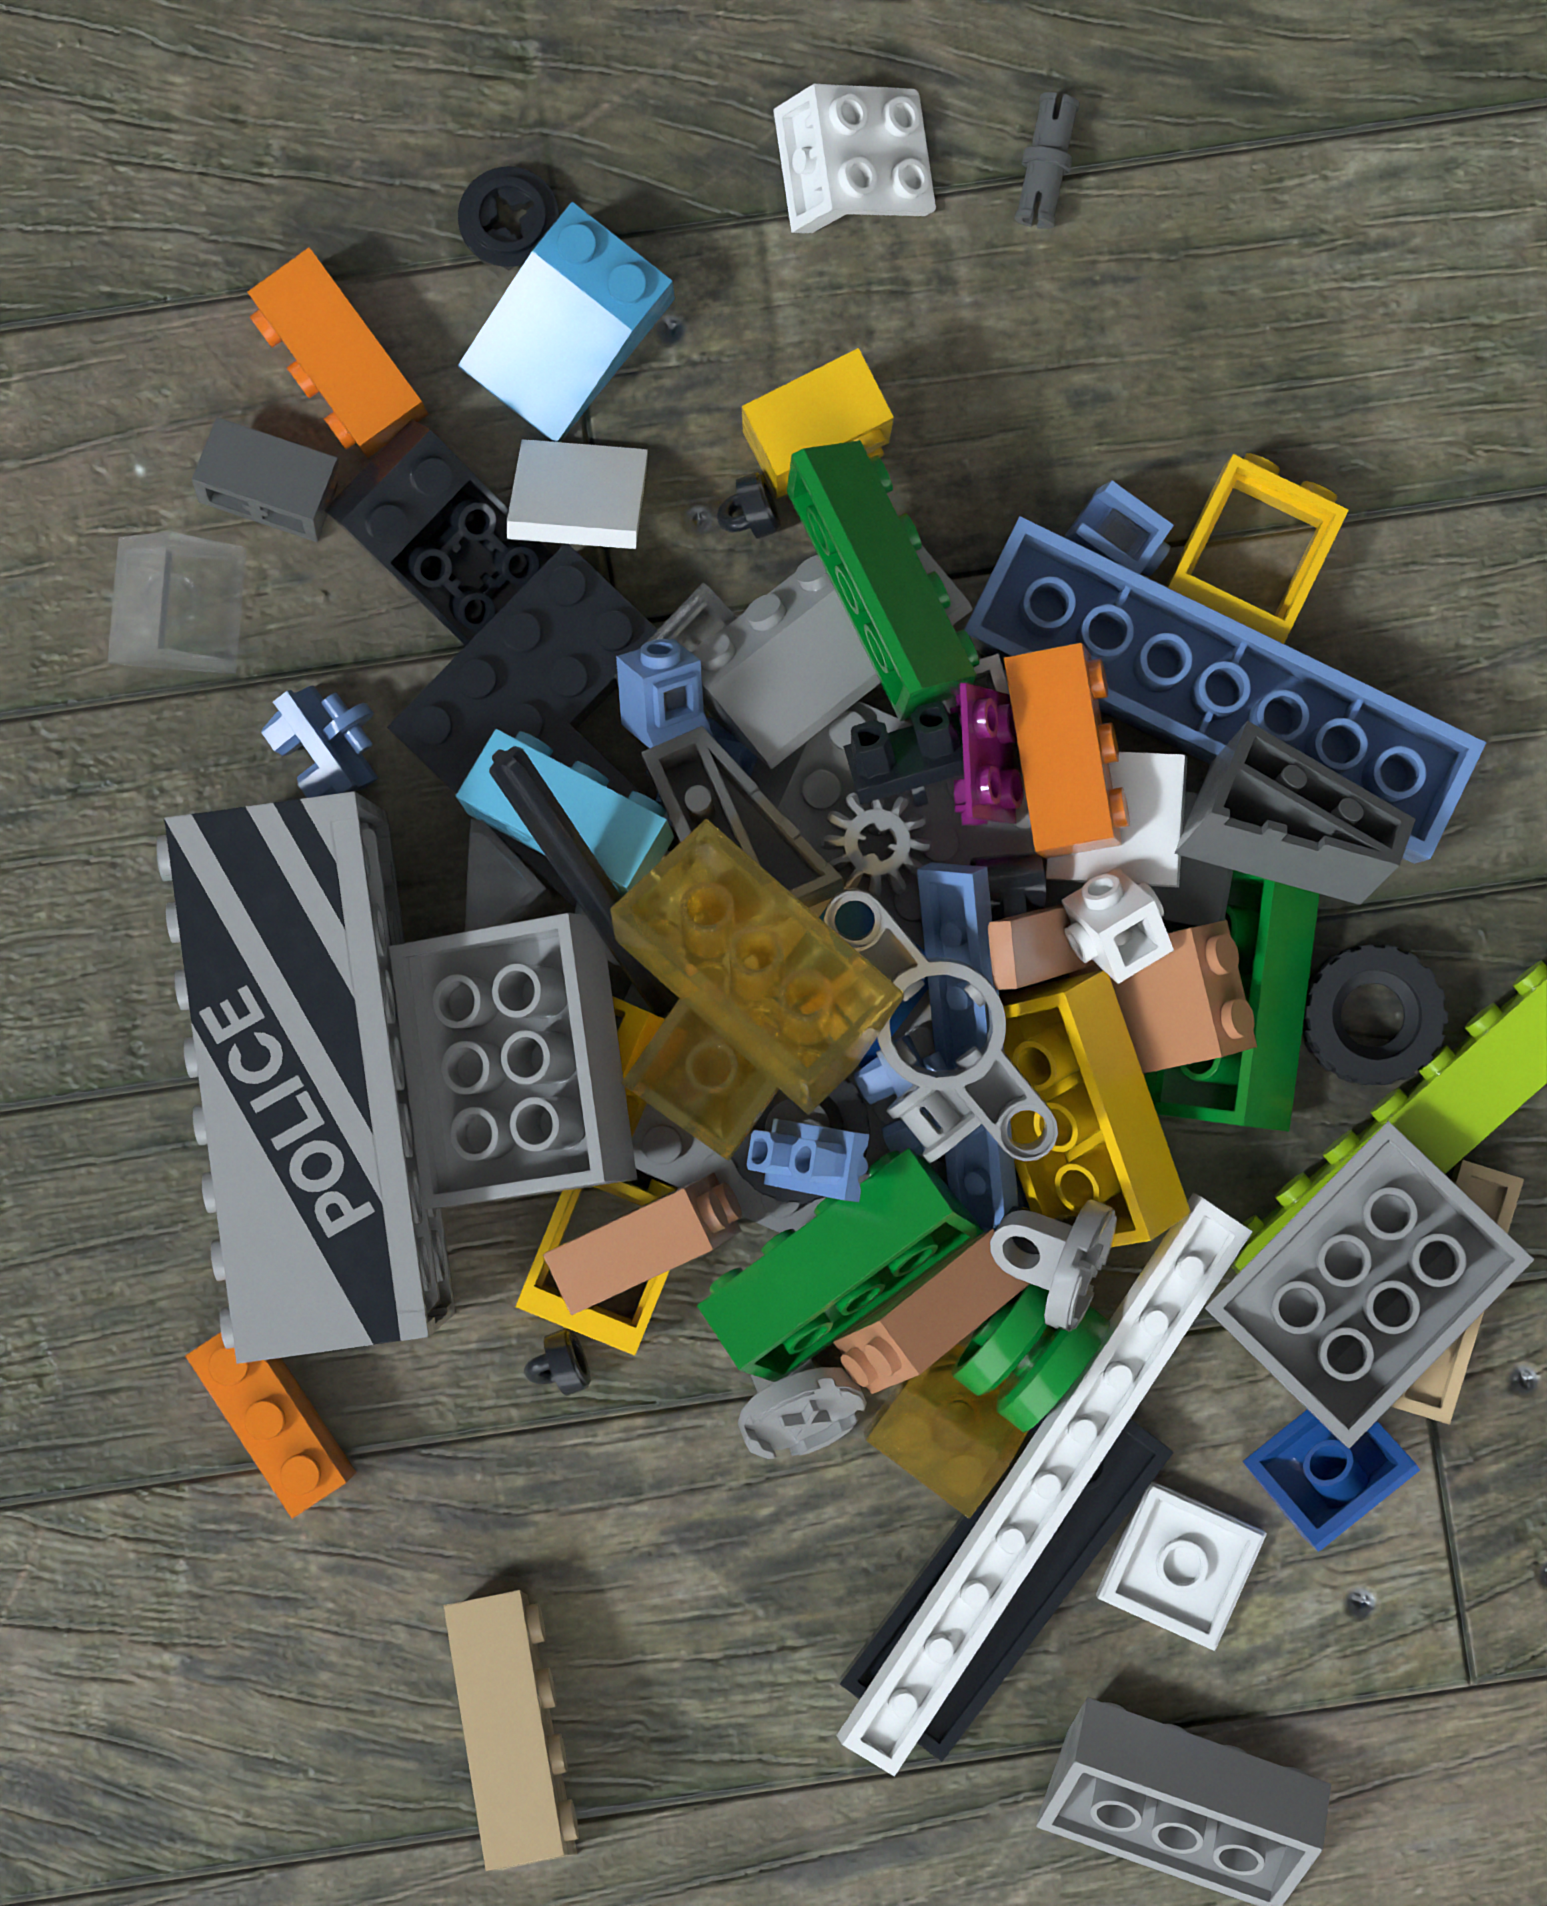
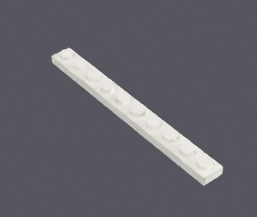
M1193 1193L1188 1200L1191 1214L1169 1229L1111 1317L1108 1332L1098 1350L1075 1382L1050 1410L836 1735L843 1746L891 1775H896L1251 1235V1230L1197 1194Z

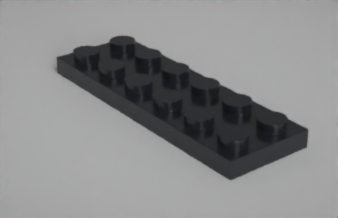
M1047 1415L1033 1428L1020 1436L839 1678V1684L859 1700ZM1131 1418L919 1738L917 1744L941 1762L944 1761L1174 1453L1168 1446Z

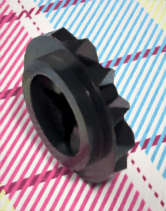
M511 166L494 168L479 175L465 190L458 208V225L465 245L484 264L490 263L507 270L523 265L533 249L559 218L555 196L545 181L526 169ZM500 197L504 205L507 204L513 212L520 209L526 210V214L519 219L522 239L518 240L515 234L511 235L506 227L498 230L492 228V225L499 220L498 205L495 198Z

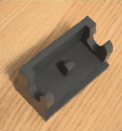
M216 417L193 474L192 482L199 503L318 543L327 517V513L324 510L333 501L337 490L338 481L334 480L339 463L337 457Z

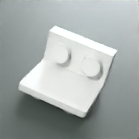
M813 84L773 109L791 233H814L846 214L927 216L935 211L936 205L921 103L917 90Z

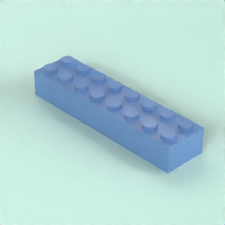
M1020 516L964 629L971 638L976 650H979L980 653L988 657L999 654L1000 661L1004 665V658L1082 643L1091 654L1092 660L1101 658L1103 661L1109 695L1107 698L1098 699L1101 712L1208 764H1211L1248 720L1415 818L1416 820L1403 855L1404 859L1414 864L1431 859L1486 745V742Z

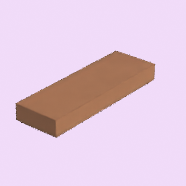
M1063 904L989 922L988 936L995 990L1018 989L1096 965L1092 959L1086 963L1081 961L1070 946L1065 935V928L1069 927L1071 923Z

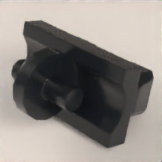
M936 701L917 707L915 712L911 714L913 725L887 732L885 723L877 720L853 726L851 729V744L844 745L843 747L860 805L911 790L916 807L927 805L929 803L924 786L963 775L962 726L957 712L949 714L944 703Z

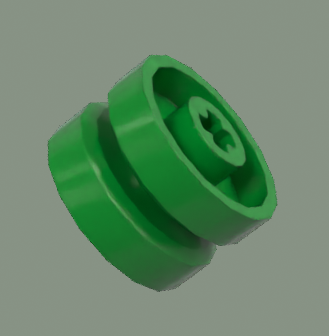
M1031 1283L976 1328L971 1340L962 1351L951 1371V1375L977 1396L991 1392L1007 1378L997 1397L996 1410L1023 1433L1033 1428L1063 1397L1098 1350L1111 1323L1089 1305L1083 1319L1077 1328L1072 1329V1331L1045 1324L1044 1314L1049 1290Z

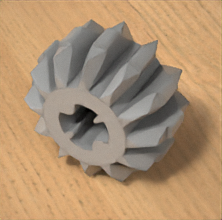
M852 793L846 797L847 806L855 817L852 821L840 812L831 811L829 813L827 821L833 827L845 832V836H823L820 840V847L826 850L843 849L844 855L832 859L828 863L837 872H840L848 865L854 870L846 879L844 890L857 888L861 877L864 876L870 878L868 891L879 899L882 892L881 878L887 877L896 895L906 892L905 881L898 872L900 867L912 876L918 877L917 869L923 867V865L909 857L908 853L930 852L933 843L926 838L910 839L909 833L921 829L927 823V818L921 813L913 816L905 823L902 821L900 815L905 811L910 801L907 796L900 795L896 799L891 812L883 810L884 798L871 801V810L865 811L863 804L860 805L857 794ZM872 827L878 835L888 832L892 836L894 844H889L886 851L891 853L892 856L883 861H880L874 853L863 856L858 844H864L866 837L861 835L865 829Z

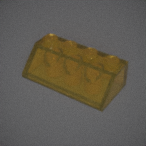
M705 819L610 908L615 940L808 1115L856 1069L904 998V992L708 819Z

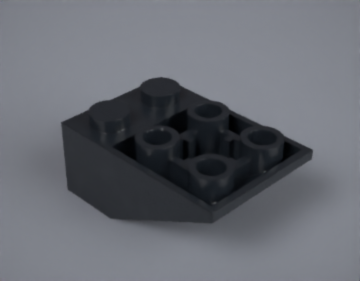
M413 419L404 426L324 510L465 646L553 556L540 541L508 539L507 517L509 509L430 429Z

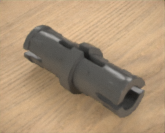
M1055 92L1042 93L1039 98L1040 105L1032 145L1026 147L1023 153L1022 165L1027 169L1018 210L1015 212L1014 217L1018 223L1031 227L1036 203L1040 201L1037 216L1039 220L1037 228L1050 229L1055 226V213L1062 177L1069 174L1073 158L1068 154L1076 113L1080 106L1079 100L1063 94L1059 117L1057 120H1054L1057 103H1055L1057 93Z

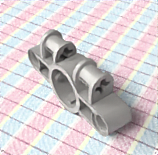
M849 888L837 893L828 903L825 912V930L830 940L848 960L850 965L801 1006L803 1011L807 1015L815 1013L840 1044L837 1052L843 1059L849 1057L877 1035L879 1046L889 1065L903 1079L914 1084L897 1098L886 1111L892 1119L900 1117L925 1147L922 1155L929 1163L944 1155L981 1124L1001 1148L1015 1159L1033 1161L1047 1155L1054 1147L1058 1136L1057 1122L1046 1102L1002 1050L1006 1034L1005 1013L1001 1000L989 980L977 969L962 961L943 957L927 959L880 900L871 892L860 888ZM857 900L864 902L871 908L875 921L867 934L862 937L852 938L845 936L839 931L835 924V915L842 904ZM947 974L969 982L964 987V990L979 1007L987 1002L990 1028L985 1044L980 1050L975 1046L955 1060L959 1067L950 1070L932 1071L914 1065L917 1062V1058L901 1037L895 1042L893 1041L889 1020L895 1001L899 996L906 1002L924 986L925 983L922 981V978ZM834 1003H840L856 1025H851ZM921 1107H925L941 1128L935 1127L921 1110ZM1025 1110L1037 1112L1044 1119V1128L1038 1139L1025 1144L1013 1141L1007 1134V1126L1013 1115Z

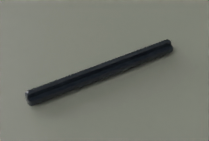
M513 746L506 751L502 749L497 750L492 755L494 763L489 768L490 775L654 1015L662 1017L668 1012L677 1014L683 1008L680 1000L685 993L524 749Z

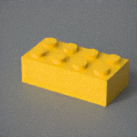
M1104 970L1007 992L999 996L1006 1019V1034L1003 1043L1004 1052L1046 1102L1057 1122L1058 1136L1054 1147L1047 1155L1033 1161H1022L1014 1158V1164L1030 1210L1054 1219L1060 1214L1078 1217L1086 1202L1092 1199L1113 1207L1112 1210H1115L1117 1222L1111 1247L1151 1241L1191 1214L1109 975ZM1031 1110L1020 1111L1010 1119L1012 1140L1021 1144L1031 1143L1042 1134L1044 1119L1037 1112Z

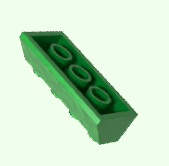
M861 440L801 449L791 455L787 493L899 721L901 722L911 717V714L919 706L936 701L943 702L960 694V683L973 684L977 675L974 667L980 665L979 657L967 632L964 629L955 632L944 610L949 608L951 603L941 578L935 571L927 574L916 551L922 549V544L914 523L907 513L897 515L887 493L893 491V485L883 461L878 455L869 458Z
M1233 870L1225 920L1228 923L1230 936L1238 949V969L1246 1001L1254 1015L1253 1031L1257 1047L1220 1058L1146 1073L1145 1081L1158 1115L1290 1131L1319 893ZM1165 924L1167 934L1193 928Z
M910 1148L902 1153L895 1150L885 1154L868 1168L867 1175L869 1178L859 1184L861 1189L859 1202L830 1197L825 1198L815 1208V1218L797 1231L787 1229L771 1238L761 1250L764 1256L745 1270L740 1267L735 1268L716 1279L709 1288L711 1295L700 1302L697 1307L738 1370L771 1382H776L794 1372L852 1327L984 1232L983 1229L922 1156Z

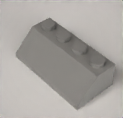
M922 546V549L916 551L926 573L935 571L941 578L951 606L944 610L953 626L973 609L966 597ZM818 555L812 556L801 563L795 573L767 595L755 599L743 614L717 634L703 640L692 653L701 660L703 704L711 717L770 769H773L881 683Z
M1087 1697L1066 1734L1038 1815L1036 1827L1256 1906H1283L1323 1850L1331 1783L1308 1776L1300 1769L1283 1767L1249 1755L1238 1747L1221 1745L1187 1733L1179 1726L1162 1724L1128 1712L1117 1704L1100 1702Z

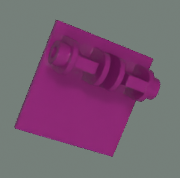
M960 683V694L956 695V707L950 708V714L956 712L962 726L964 779L954 780L955 813H961L962 826L987 825L988 821L1016 824V808H1020L1022 804L1023 785L1020 773L1017 769H1014L1013 743L1017 742L1010 694L969 683Z

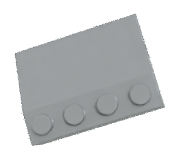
M565 913L389 946L423 1210L637 1180L605 942L586 915Z
M1387 1121L1205 1309L1341 1443L1350 1448L1534 1259L1400 1131Z

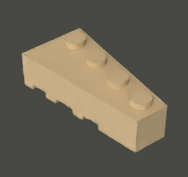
M518 1590L443 1605L485 1870H502L578 1855L575 1840L579 1839L576 1812L572 1799L567 1800L562 1773H567L568 1771L565 1746L561 1733L554 1734L550 1708L557 1706L555 1686L550 1668L542 1669L537 1646V1643L546 1641L544 1621L539 1603L529 1605L528 1595Z

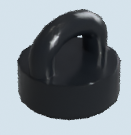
M755 472L736 479L737 494L728 497L719 507L717 521L720 527L731 533L741 532L750 528L756 539L779 532V528H781L780 517L764 476ZM743 509L744 514L733 517L737 510Z
M565 1328L544 1337L545 1354L531 1359L524 1368L526 1378L536 1384L556 1382L564 1396L588 1389L591 1382L590 1371L582 1346L574 1332Z

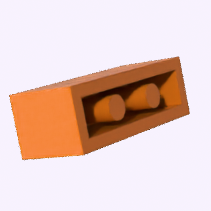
M310 247L247 291L259 309L249 316L271 348L281 341L288 348L296 361L287 366V370L309 399L318 392L323 396L333 410L332 413L323 419L346 450L357 443L366 457L369 458L386 446L411 419L419 422L429 415L421 399Z
M1082 643L1004 658L1035 852L1044 859L1122 845L1120 828L1130 826V818L1123 787L1113 789L1109 763L1119 762V751L1112 722L1102 724L1098 699L1107 698L1109 695L1102 659L1092 660L1091 654Z
M221 1332L185 1355L291 1519L346 1484L357 1473L282 1358L237 1364L235 1348H225Z

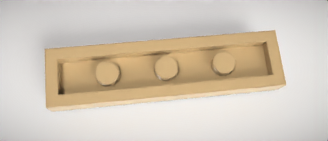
M1460 1160L1455 1165L1451 1181L1508 1234L1524 1179ZM1484 1312L1391 1407L1450 1425Z

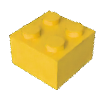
M859 348L742 406L743 433L776 499L788 494L787 483L791 455L804 448L861 440L869 458L875 455L881 458L885 454L882 446L889 443L894 420Z

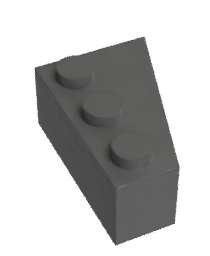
M1247 720L1211 762L1174 854L1361 905L1400 866L1416 819Z
M703 726L641 752L650 777L724 944H728L833 898L837 893L844 890L843 877L804 839L794 824L778 811L759 790L755 782Z

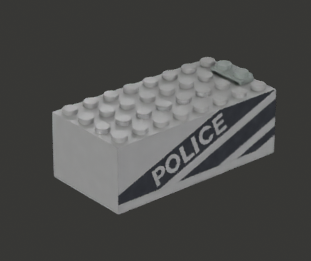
M353 791L164 818L166 835L157 836V863L161 879L164 882L172 881L175 902L166 904V923L171 942H180L184 969L175 971V990L180 1009L182 1011L190 1010L193 1037H186L184 1039V1057L189 1077H199L202 1104L194 1105L193 1125L198 1144L200 1146L208 1145L211 1172L202 1174V1192L207 1212H217L220 1239L212 1240L211 1259L216 1280H226L229 1307L221 1308L220 1311L221 1334L225 1348H235L236 1362L239 1364L429 1337L456 1314L442 1208L423 1210L389 951V946L404 944L405 936L388 812Z

